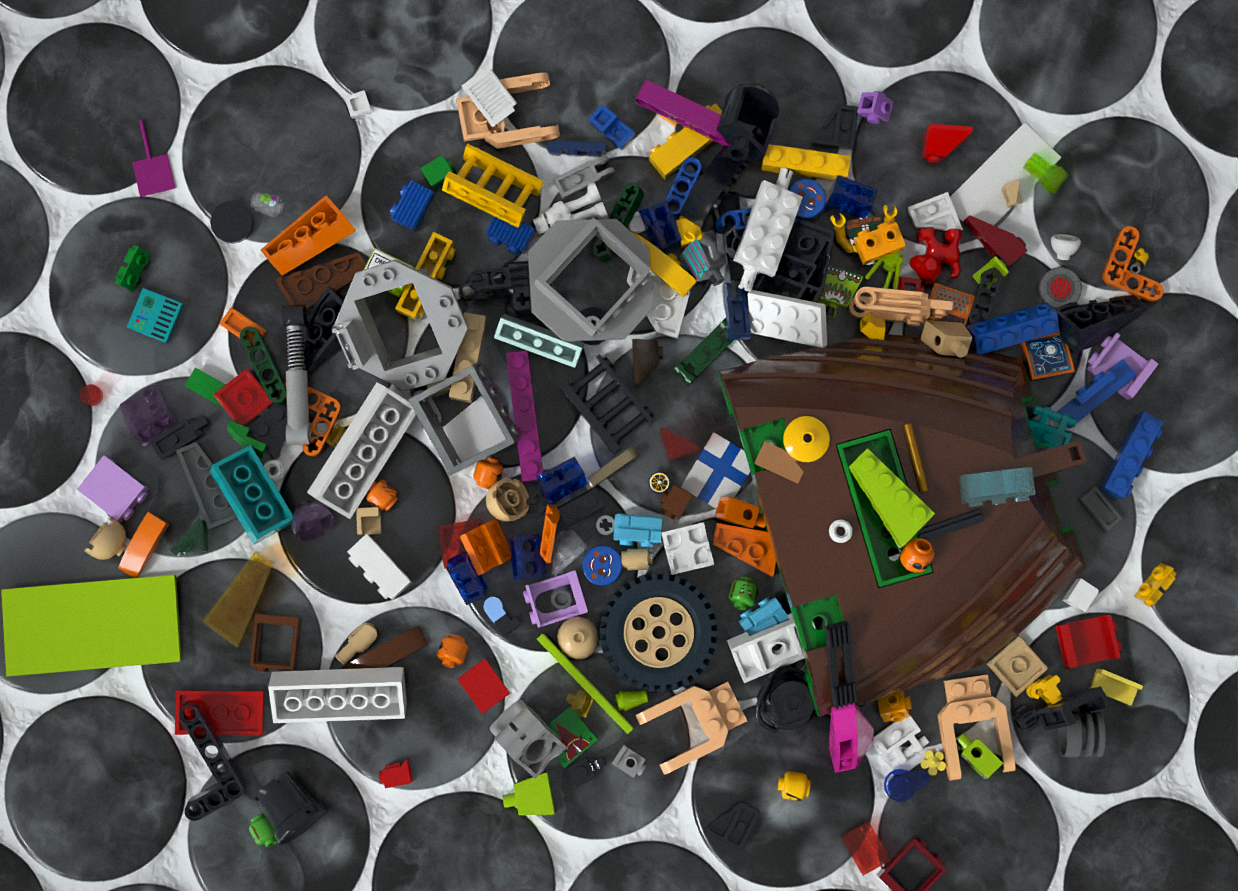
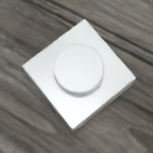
M364 90L344 97L352 119L372 112Z

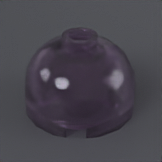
M303 501L292 514L291 527L297 540L298 537L302 541L320 538L325 535L322 531L328 527L331 531L336 524L331 510L322 502Z

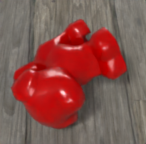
M932 228L920 229L917 232V240L919 243H924L926 251L924 255L912 257L909 264L923 283L928 285L936 282V279L940 277L942 272L940 263L952 266L953 270L949 275L950 278L955 279L960 276L959 244L962 237L961 229H948L947 233H944V239L949 243L948 245L939 243L936 240L935 230Z

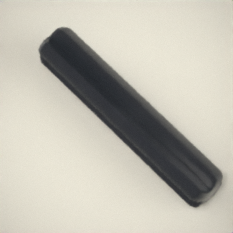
M980 509L923 527L917 532L918 539L922 538L928 541L984 521V515Z

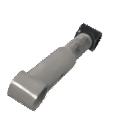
M305 304L282 306L281 310L282 323L287 328V337H289L287 338V341H289L287 342L289 345L287 346L289 349L287 350L289 352L287 359L290 360L288 361L290 369L286 371L288 422L286 425V441L288 445L311 444L312 432L309 423L307 371L303 370L305 367H303L304 359H302L304 357L302 355L304 353L302 351L304 350L302 348L304 346L302 344L304 342L302 334H304L303 327L307 325V309Z

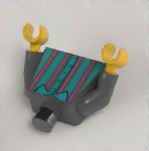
M693 225L683 235L690 243L679 256L680 261H678L675 254L671 253L667 256L697 281L701 282L710 279L713 286H717L725 280L720 269L726 263V257L724 253L717 251V240L713 230L700 233L699 227Z

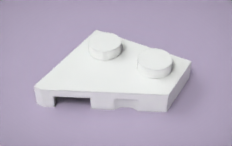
M948 192L907 208L915 229L932 228L937 231H947L948 229L963 230Z

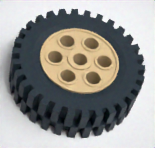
M651 573L639 576L622 585L612 595L604 609L600 624V643L603 654L615 673L625 682L636 688L650 692H667L679 689L690 684L694 679L696 680L706 670L714 656L718 637V623L715 618L714 609L711 607L708 598L704 596L698 587H695L691 582L679 576L666 573ZM654 604H658L662 608V614L659 617H653L650 614V607ZM673 613L681 614L682 622L680 625L675 626L670 622V616ZM638 617L645 621V627L639 631L635 630L632 626V621ZM656 626H661L665 630V635L661 639H656L652 634ZM677 634H681L685 638V644L682 647H676L673 644V638ZM640 639L645 640L648 644V648L644 652H638L635 649V643ZM659 648H665L668 651V657L663 661L658 660L655 656V652Z

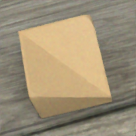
M1020 179L1007 183L1001 188L1008 208L1023 203L1019 193Z

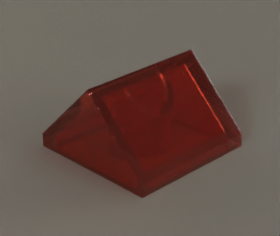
M661 427L659 436L668 464L698 454L700 446Z

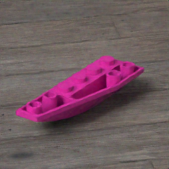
M854 703L848 704V706L843 705V707L838 706V709L835 707L831 708L829 751L835 773L857 768L873 741V725Z

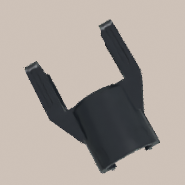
M528 261L508 262L502 268L475 270L469 275L468 281L461 284L458 289L459 297L464 301L506 298L505 311L508 315L513 317L534 315L531 312ZM495 273H501L500 278H493ZM474 275H480L483 279L472 280V277ZM470 286L474 290V295L471 297L465 296L463 294V287ZM495 290L492 295H488L484 291Z

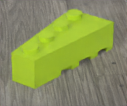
M868 448L848 467L863 492L869 498L871 505L879 514L886 529L892 535L898 548L903 547L935 514Z

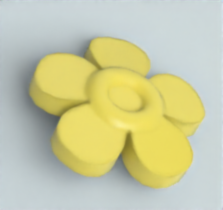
M931 750L925 752L924 756L926 759L921 761V767L923 769L929 767L928 773L930 775H936L937 769L943 771L946 768V763L941 761L944 758L942 752H936L935 756Z

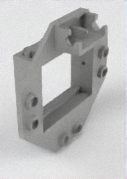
M593 217L591 220H556L527 252L531 312L564 342L625 340L653 308L650 272L652 269L650 268L649 248L617 219H595ZM595 235L641 275L596 326L550 286Z
M393 260L355 273L332 331L337 335L347 358L349 368L352 367L353 370L360 368L407 391L446 378L466 334L468 324L451 286L430 277L426 268L416 270L398 260ZM413 283L440 347L391 362L364 298Z

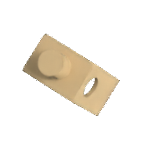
M926 320L920 340L940 355L958 356L961 358L967 355L972 336L963 323Z

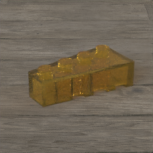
M256 550L202 622L238 648L269 578L274 562Z

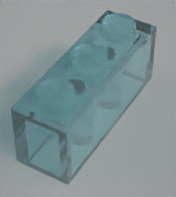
M1032 467L959 476L962 504L969 503V508L983 506L985 501H992V505L1005 504L1006 499L1015 498V502L1029 501V496L1036 495Z

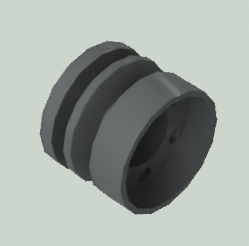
M1072 711L1076 723L1071 726L1058 728V744L1061 756L1079 757L1082 748L1085 757L1090 758L1093 754L1095 758H1102L1106 742V729L1102 713L1093 712L1091 714L1088 711H1084L1081 720L1079 713Z

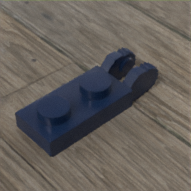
M550 141L546 144L547 152L555 156H560L563 152H567V156L578 157L580 153H589V157L599 158L601 154H606L605 143Z
M725 283L723 289L728 340H749L751 338L748 300L745 296L744 287L743 289L738 287L740 283L736 287L737 297H733L730 283Z

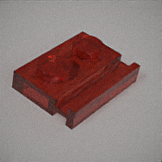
M869 821L841 835L862 876L890 861Z

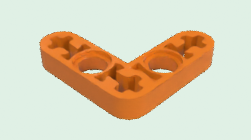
M1127 226L1118 233L1102 273V279L1109 286L1135 295L1143 300L1154 302L1163 295L1162 285L1142 275L1132 274L1131 271L1127 270L1139 240L1138 230L1132 226ZM1131 232L1133 239L1129 240L1126 246H1122L1126 240L1124 234ZM1121 250L1125 252V261L1121 262L1115 258L1116 251ZM1115 265L1122 266V268H1117L1115 272L1118 278L1111 280V276L1108 273L1114 270ZM1129 278H1135L1138 281L1137 289L1128 287L1127 281ZM1146 283L1144 288L1151 289L1152 287H1155V292H1157V294L1151 297L1150 291L1145 289L1142 291V293L1139 291L1142 289L1143 284Z
M308 387V395L315 393L318 396L316 404H308L309 409L317 412L311 425V432L319 437H323V440H317V451L309 452L308 444H303L302 447L307 455L315 457L323 451L342 408L336 399ZM334 402V406L337 409L335 412H330L329 417L333 418L330 422L326 418L321 417L323 413L326 416L328 413L327 404L331 405ZM322 421L326 422L328 425L327 431L325 433H318L316 430L317 424ZM312 437L311 444L314 443L315 437Z

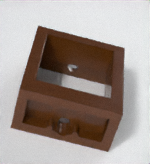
M255 614L250 666L256 667V671L269 672V668H275L277 672L297 670L302 618ZM264 623L294 626L290 664L260 661Z

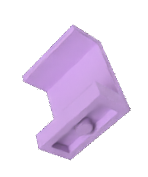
M1115 333L1102 341L1101 346L1103 348L1099 353L1095 352L1088 360L1090 365L1087 370L1096 376L1101 371L1107 372L1120 360H1125L1136 376L1120 388L1117 393L1126 400H1130L1155 370L1158 363L1153 359L1145 360L1118 339L1120 334Z
M104 455L77 490L116 521H127L133 515V508L136 504H140L145 500L148 495L146 492L149 488L139 483L115 464L116 462L113 459Z

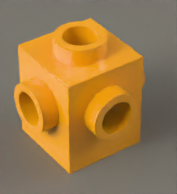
M904 691L879 699V713L884 722H900L904 718H909V709H912L910 696H906Z

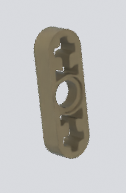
M633 446L590 475L582 483L587 490L596 487L637 458L639 454Z

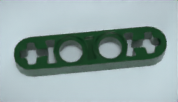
M630 183L624 187L609 216V219H617L626 228H628L644 196L643 190L637 184ZM627 208V213L623 217H619L621 210ZM599 238L593 247L594 255L602 261L611 259L615 253Z
M245 327L240 333V340L267 397L276 404L286 402V385L261 333L253 327ZM248 332L255 334L253 337L255 344L258 345L260 343L261 345L254 347L250 340H246ZM258 350L265 352V358L261 362H257L254 358ZM267 369L274 371V378L270 381H266L263 376ZM275 384L276 388L279 391H283V393L280 394V399L273 397V395L276 394V391L274 387L268 388V385Z

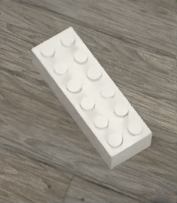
M376 382L307 493L351 519L415 417L416 413L410 402Z
M403 667L272 672L268 686L273 723L403 719L406 714L407 700Z

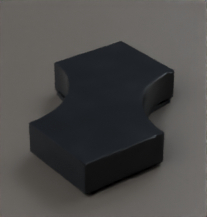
M732 224L724 225L716 232L717 251L719 253H728L730 262L737 263L733 260L743 234H737L735 226Z

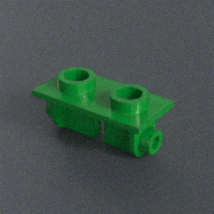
M135 245L128 249L129 251L123 261L128 264L127 268L121 265L114 278L116 279L115 284L132 292L151 253Z

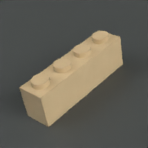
M464 313L468 329L457 351L453 375L480 361L487 325L486 316ZM468 375L451 384L449 393L451 400L472 403L476 385L472 376Z

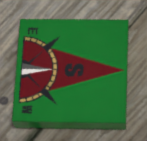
M571 706L548 724L567 747L556 757L564 768L598 740Z

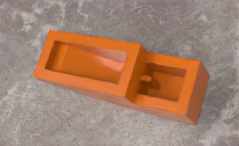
M147 512L130 541L118 569L133 578H138L159 546V541L170 524L155 514Z

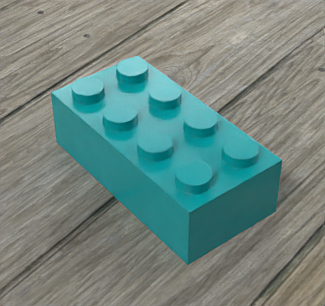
M251 445L212 465L210 470L212 476L254 545L293 523L294 516Z

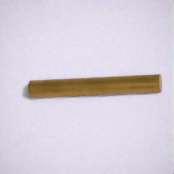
M912 423L903 425L920 493L929 491Z

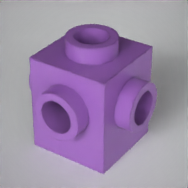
M862 92L857 113L867 118L869 123L879 124L880 121H889L894 101L886 97V94L883 92Z

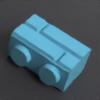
M615 514L613 539L620 541L619 545L632 546L633 542H641V547H653L654 543L661 542L662 517Z
M768 596L758 603L760 607L755 611H752L750 608L740 615L742 619L738 622L743 630L751 636L785 622L789 618L776 598L770 599Z

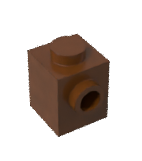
M673 485L671 491H665L659 501L663 504L661 506V509L664 510L663 514L672 520L675 517L680 519L693 495Z

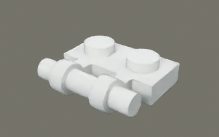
M911 716L904 718L903 721L891 723L873 736V740L885 756L891 752L894 753L895 757L889 760L893 768L900 763L902 765L906 763L907 758L916 752H921L923 747L929 743L925 736L919 740L915 738L914 735L921 730ZM909 740L911 745L901 752L898 747Z

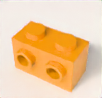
M888 221L878 225L877 230L870 232L869 229H866L857 234L858 237L855 238L854 244L863 265L902 251L906 247L897 222L890 224Z

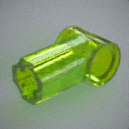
M1033 153L1023 169L1041 181L1040 184L1051 193H1057L1068 177V173L1057 165H1051L1037 153Z

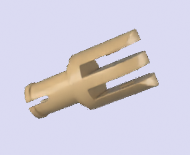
M371 623L360 625L348 637L349 643L335 655L338 661L345 666L357 652L363 653L377 638L375 626Z

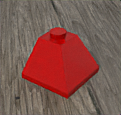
M930 123L923 136L922 159H927L930 163H939L940 160H944L968 139L973 131V127Z

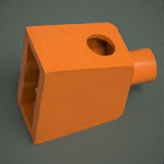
M720 497L714 518L746 528H754L755 525L763 528L766 526L763 514L759 513L760 507L732 497Z

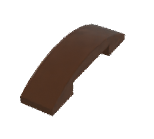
M416 626L341 668H386L427 646L428 643L419 626Z

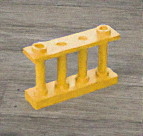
M467 144L462 159L466 162L457 175L450 171L447 173L442 191L519 228L526 211L522 206L530 194L537 197L540 195L544 181L477 147ZM473 165L484 170L477 184L465 179ZM492 175L504 180L495 194L484 189ZM511 184L522 189L515 203L503 198Z

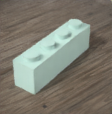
M505 313L500 318L494 336L495 339L574 368L578 363L585 344L581 341L564 342L551 330Z

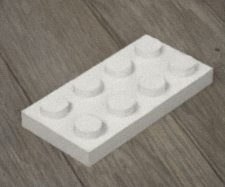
M755 290L748 293L751 333L820 348L827 345L825 304Z

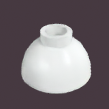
M1056 234L1051 237V246L1060 260H1069L1070 256L1076 253L1081 244V240L1072 235Z

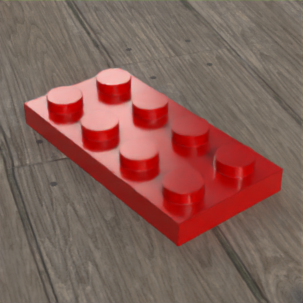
M176 691L175 735H189L179 718L181 707L189 700H194L200 704L217 735L264 734V691ZM192 708L184 710L185 714L189 717L196 715ZM203 727L195 729L199 735L207 734L206 729Z

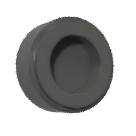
M561 586L553 590L551 603L555 608L566 609L572 603L573 595L568 588Z

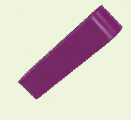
M648 80L644 81L635 98L638 104L725 146L729 145V142L716 130L721 117L720 114Z

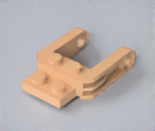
M535 73L499 79L510 94L538 90L550 86L548 73ZM469 96L456 98L464 142L485 138L486 142L500 149L560 137L558 124L556 126L542 128L536 126L505 132L504 119L492 127Z
M862 287L848 305V311L852 317L862 319L868 312H871L875 317L885 318V321L920 326V323H924L928 318L941 320L943 317H946L952 311L953 301L928 299V294L923 292ZM862 293H869L871 297H864L860 295ZM854 303L859 309L865 311L857 313L853 308Z
M988 674L945 680L944 688L947 703L942 707L937 716L948 779L950 781L961 779L953 724L983 721L993 718L998 752L1001 753L1003 772L1015 771V759L1006 706L991 696Z
M728 681L709 691L692 686L635 715L639 724L642 725L691 701V707L705 735L709 738L678 754L675 758L659 764L664 775L724 746L728 730L747 722Z

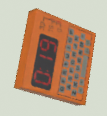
M934 283L929 299L953 301L952 311L941 320L930 318L927 320L958 322L966 326L975 296Z

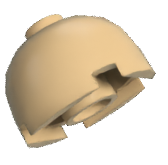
M505 477L491 485L486 495V505L490 514L503 522L515 521L526 515L529 510V505L527 506L526 504L529 494L525 486L519 480L508 479L509 477Z
M111 516L108 517V520L111 522L108 525L103 523L89 541L92 545L91 548L85 547L84 549L86 553L96 559H110L115 554L120 556L126 548V545L123 544L126 539V531L123 525Z
M581 616L571 617L560 626L557 642L562 653L569 658L585 659L594 654L598 648L600 634L595 623L588 618Z

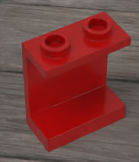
M1111 615L1055 625L1065 668L1070 669L1079 665L1121 658L1122 646L1115 635L1117 624Z

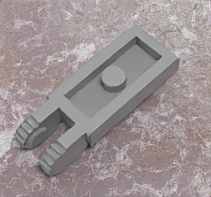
M602 156L594 161L590 160L554 178L553 181L562 199L587 188L592 182L597 183L601 179L612 175L615 172L613 167L606 168L599 173L595 169V167L609 161L608 156Z

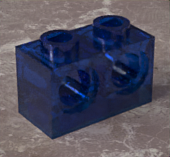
M837 175L830 188L826 205L860 218L867 217L873 208L878 189Z
M575 456L536 476L539 487L549 504L588 485L585 473Z
M539 534L509 538L514 581L544 577L546 564L540 554L542 539H540ZM525 541L531 544L530 552H526L523 548ZM528 562L534 567L532 574L526 571L525 567Z
M467 551L449 558L446 570L465 604L469 605L485 598L488 586L482 575H477Z

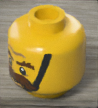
M787 771L784 777H779L778 790L782 791L781 794L784 799L802 801L804 797L809 795L811 780L807 779L805 773Z

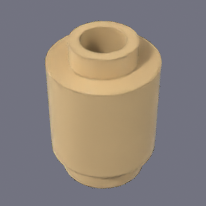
M647 548L627 549V551H621L622 568H627V570H648V565H652V552H648Z

